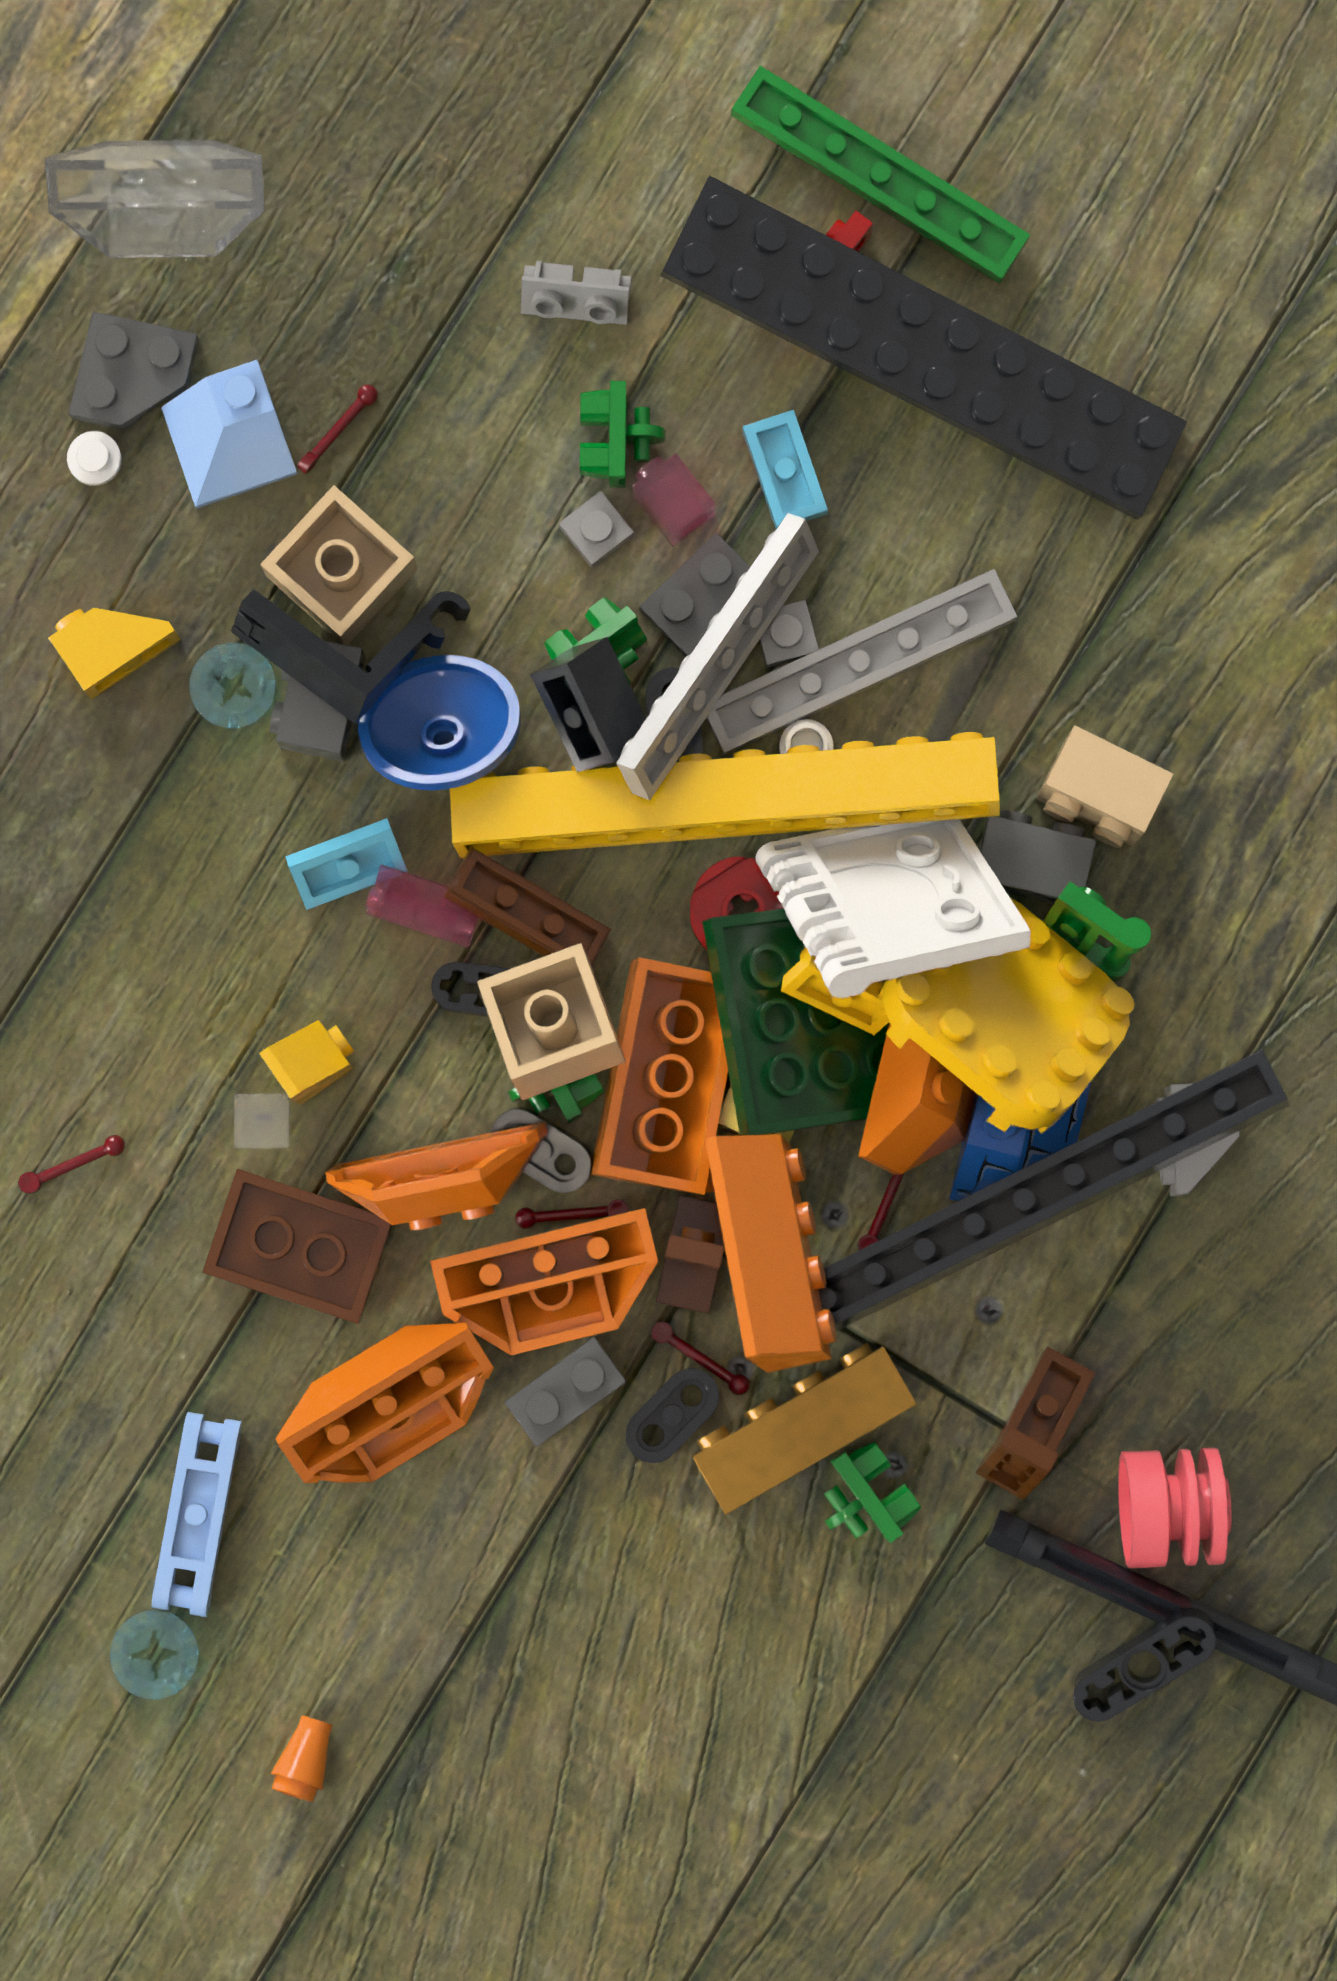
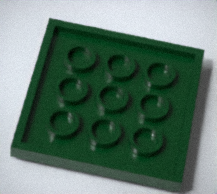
M785 909L714 917L702 921L740 1136L769 1135L867 1120L889 1023L873 1035L781 991L783 976L800 961V954L806 947L789 921Z

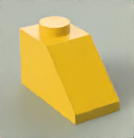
M94 607L86 613L79 609L68 614L55 625L57 632L48 637L78 683L91 699H94L181 640L169 621Z
M319 1020L274 1043L259 1053L290 1099L300 1106L354 1069L346 1057L355 1051L337 1025L327 1031Z

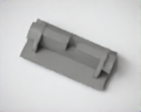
M536 261L535 266L525 265L521 284V314L538 315L543 318L558 317L587 320L597 324L615 323L627 325L628 299L630 297L632 276L621 275L622 270L584 267L583 281L576 282L572 281L574 266L542 263V261Z

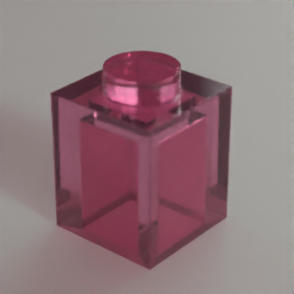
M676 453L666 461L661 456L653 459L635 475L638 482L633 485V497L672 547L715 515V502Z

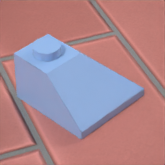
M258 360L207 376L161 407L196 509L297 475Z

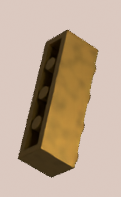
M865 1343L839 1358L844 1368L825 1379L819 1370L791 1386L796 1394L795 1397L779 1406L776 1405L773 1398H770L744 1413L749 1423L729 1433L726 1426L723 1425L696 1441L701 1451L692 1455L725 1515L917 1405L884 1347H880L872 1352L868 1343Z

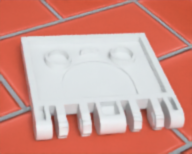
M960 819L830 829L769 842L763 845L756 854V862L765 878L768 879L774 892H779L777 897L785 909L789 921L810 955L816 957L814 962L822 975V979L830 993L835 997L844 998L861 994L872 982L895 979L908 974L935 968H945L953 964L989 956H999L1007 952L1030 948V929Z

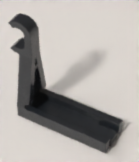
M254 589L240 603L231 632L356 724L424 644L435 649L441 648L445 639L443 629L434 626L431 620L439 612H448L454 616L456 621H466L471 608L462 596L454 592L443 591L435 594L418 614L366 665L365 670L367 672L363 671Z

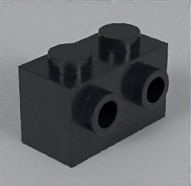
M607 637L569 648L530 674L577 772L617 761L625 744L634 738L646 720Z

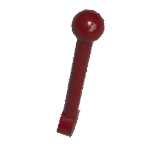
M363 385L359 388L356 401L313 450L303 456L297 465L298 469L304 474H308L315 467L321 455L364 406L372 405L376 402L378 392L375 387Z
M111 1135L106 1138L104 1145L38 1174L33 1172L22 1174L18 1181L19 1188L24 1193H36L41 1188L42 1183L105 1155L119 1156L125 1149V1142L120 1136Z
M905 1173L892 1174L868 1234L862 1236L858 1241V1250L878 1241L877 1238Z
M618 1199L613 1200L608 1206L539 1212H534L532 1209L524 1207L515 1214V1221L522 1229H528L539 1222L610 1217L627 1213L629 1208L626 1202Z
M658 1322L652 1327L651 1335L656 1342L669 1343L728 1383V1387L733 1394L743 1395L749 1390L750 1382L745 1375H734L673 1334L672 1327L668 1323Z

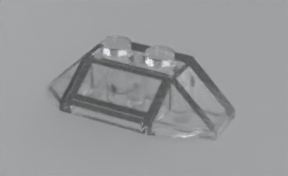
M215 140L104 141L45 158L49 213L60 222L63 220L79 236L109 258L216 257L265 210L262 155Z

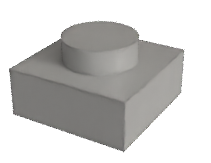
M602 491L598 492L559 522V528L592 569L634 537L633 530Z
M806 600L783 605L759 639L766 668L796 661L819 650Z

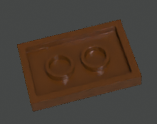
M237 1169L202 1273L360 1324L392 1225L374 1213Z

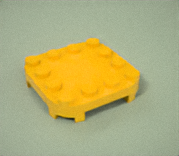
M1010 897L1030 929V948L1007 952L999 956H989L953 964L945 968H935L908 974L895 979H886L877 997L883 999V1008L891 1024L886 1035L899 1049L911 1038L995 1108L987 1122L1005 1132L1013 1125L1030 1130L1039 1129L1042 1134L1055 1125L1073 1105L1123 1041L1130 1025L1129 1014L1133 1011L1135 1004L1133 997L1128 991L1118 987L1105 972L1054 930L1046 926L1043 921L1021 903Z

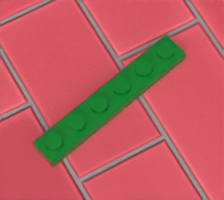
M761 65L731 109V116L999 284H1001L1029 241L1030 234Z

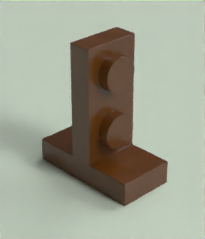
M679 1195L672 1230L667 1244L656 1303L709 1314L724 1251V1239L717 1203Z
M1047 1346L1042 1352L995 1444L984 1455L975 1473L1024 1500L1050 1473L1059 1455L1055 1451L1096 1373Z

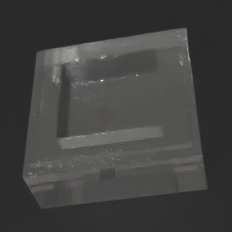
M234 1094L235 1149H290V1097L288 1094Z

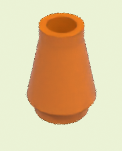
M301 1716L297 1729L271 1772L275 1776L272 1790L301 1800L314 1802L317 1790L323 1791L329 1736L333 1727L331 1724L307 1716Z

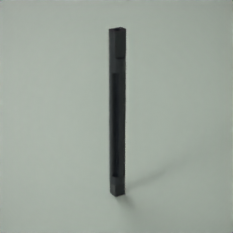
M1001 1509L992 1522L985 1541L986 1545L1051 1573L1157 1623L1184 1608L1200 1609L1207 1613L1214 1622L1216 1650L1337 1706L1336 1663L1277 1638L1053 1535L1051 1532ZM1187 1626L1181 1627V1634L1200 1642V1633L1203 1631L1201 1628L1192 1632Z

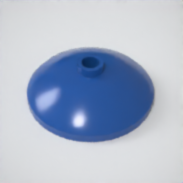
M431 656L409 662L369 710L358 721V733L367 760L376 771L388 780L413 789L445 790L463 786L480 779L494 770L508 756L519 735L521 712L517 695L511 683L492 666L465 656Z

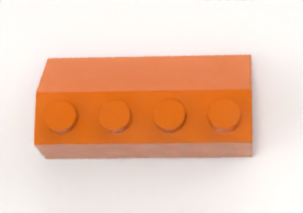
M638 957L630 963L617 1030V1038L626 1062L611 1067L609 1071L590 1175L644 1186L705 1195L710 1169L705 1138L716 1136L728 1075L712 975L709 971Z
M781 1135L714 1136L705 1138L745 1357L767 1373L832 1359L829 1343L836 1342L837 1335L830 1309L822 1310L818 1289L826 1288V1277L820 1256H812L808 1235L816 1234V1225L809 1201L803 1203L801 1201L798 1182L806 1180V1173L799 1148L792 1149L791 1145Z

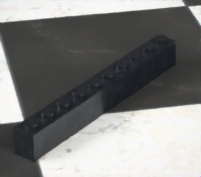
M1260 1050L825 1267L826 1288L818 1289L822 1310L830 1309L835 1329L838 1331L1288 1107V1098L1263 1050Z

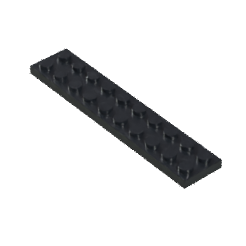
M710 175L660 274L661 277L1136 520L1142 517L1187 423L1182 418Z

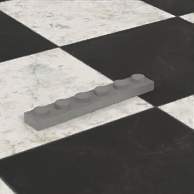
M787 513L776 531L767 537L763 550L748 572H745L739 578L735 591L722 610L710 620L706 633L693 652L684 658L679 667L678 674L665 693L653 703L649 716L634 738L630 739L623 747L621 756L616 764L632 794L651 800L819 553L806 519Z
M995 569L990 570L722 694L706 719L725 756L788 727L798 720L805 719L1016 621L1017 615Z

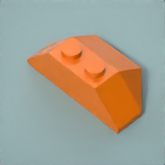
M886 1035L858 1157L892 1174H903L959 1144L966 1137L976 1092L911 1038L899 1049Z
M546 1121L336 1164L325 1172L327 1183L391 1225L408 1222L411 1231L437 1226L442 1223V1215L461 1212L463 1220L484 1217L495 1213L493 1205L499 1204L511 1191L548 1132Z
M643 1208L431 1260L430 1263L443 1315L456 1323H467L472 1333L512 1356L619 1329L656 1267L658 1258L646 1209Z
M467 1323L404 1326L312 1382L275 1439L304 1483H318L319 1480L338 1483L373 1482L464 1427L479 1400L485 1380L489 1379L494 1367Z

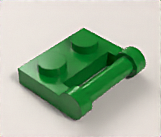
M1069 881L1043 922L1105 972L1113 982L1121 980L1130 968V958L1133 954L1141 952L1149 943L1151 938L1149 925L1138 917H1131L1125 920L1106 907L1105 900L1097 892L1087 887H1078ZM1101 935L1113 943V946L1104 948L1096 943V940Z

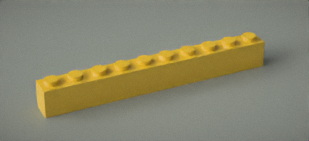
M963 732L953 735L950 738L951 741L929 742L925 737L912 736L897 740L896 745L874 747V743L869 741H852L843 744L842 749L820 751V748L817 746L800 745L789 748L787 754L766 755L762 750L748 749L734 753L733 758L711 759V756L706 754H689L680 757L679 762L674 764L651 800L632 794L618 767L604 768L602 765L580 772L576 771L574 765L571 767V771L550 772L545 767H526L518 770L517 775L496 776L495 773L489 772L476 781L450 789L452 843L459 857L464 858L471 847L486 856L1000 816L995 737L983 738L981 733Z

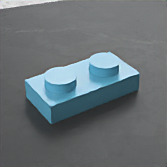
M794 410L743 426L742 432L775 529L779 527L787 513L804 518L806 521L827 515L828 509Z
M387 818L285 856L306 910L408 872Z

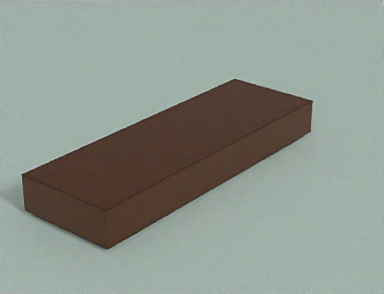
M473 847L466 853L443 895L444 898L543 956L581 943L591 966H593L611 931L609 927Z

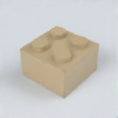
M335 485L330 488L260 564L270 581L343 645H349L418 570L414 556Z
M1074 725L1065 739L1036 800L1045 803L1043 811L1061 822L1072 824L1074 819H1077L1093 827L1092 836L1110 846L1121 848L1123 843L1133 846L1145 833L1173 773Z
M581 943L477 981L511 1081L522 1100L626 1062L591 963Z

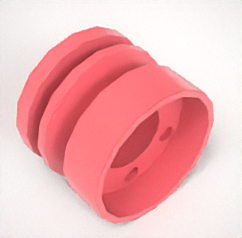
M1201 1448L1197 1473L1195 1472L1191 1451L1189 1449H1179L1175 1461L1174 1474L1166 1475L1164 1462L1158 1450L1121 1452L1118 1468V1502L1121 1540L1126 1566L1128 1568L1165 1567L1170 1551V1541H1178L1184 1563L1187 1566H1194L1198 1561L1200 1540L1202 1541L1206 1562L1209 1565L1224 1564L1228 1535L1231 1531L1232 1510L1229 1483L1224 1476L1222 1460L1218 1449Z

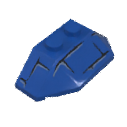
M1091 1082L1055 1125L1042 1134L1039 1129L1030 1130L1013 1125L1005 1132L987 1122L995 1108L975 1093L966 1137L962 1141L949 1200L958 1202L1076 1143Z

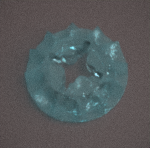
M225 643L211 648L199 658L192 670L189 687L194 706L212 725L235 730L240 727L256 724L272 708L277 684L273 669L262 654L245 644ZM243 667H246L243 672L242 684L248 689L249 694L253 695L252 698L235 694L230 701H226L223 707L225 690L219 681L213 678L214 675L220 678L233 679L237 673H241Z
M149 1610L130 1617L120 1626L111 1644L110 1661L115 1677L127 1691L145 1699H162L174 1695L188 1684L195 1674L200 1651L193 1629L176 1614ZM153 1630H156V1639H159L161 1648L178 1651V1655H172L170 1658L161 1661L158 1678H155V1670L152 1669L149 1660H141V1657L132 1658V1653H139L150 1646Z

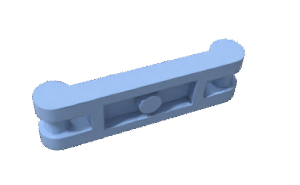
M188 1412L186 1415L153 1590L152 1608L169 1611L170 1606L190 1609V1615L207 1617L236 1454L241 1438L242 1421L225 1419L223 1424L206 1421L203 1414ZM200 1442L219 1445L216 1461L197 1458ZM177 1568L196 1571L193 1587L175 1584Z

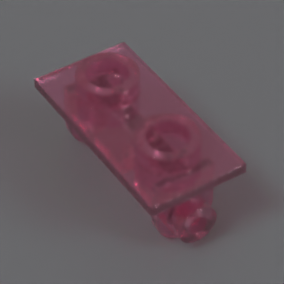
M383 864L380 865L375 885L369 892L365 908H368L366 913L368 915L468 948L470 947L478 920L477 916L443 897L448 888L447 885Z

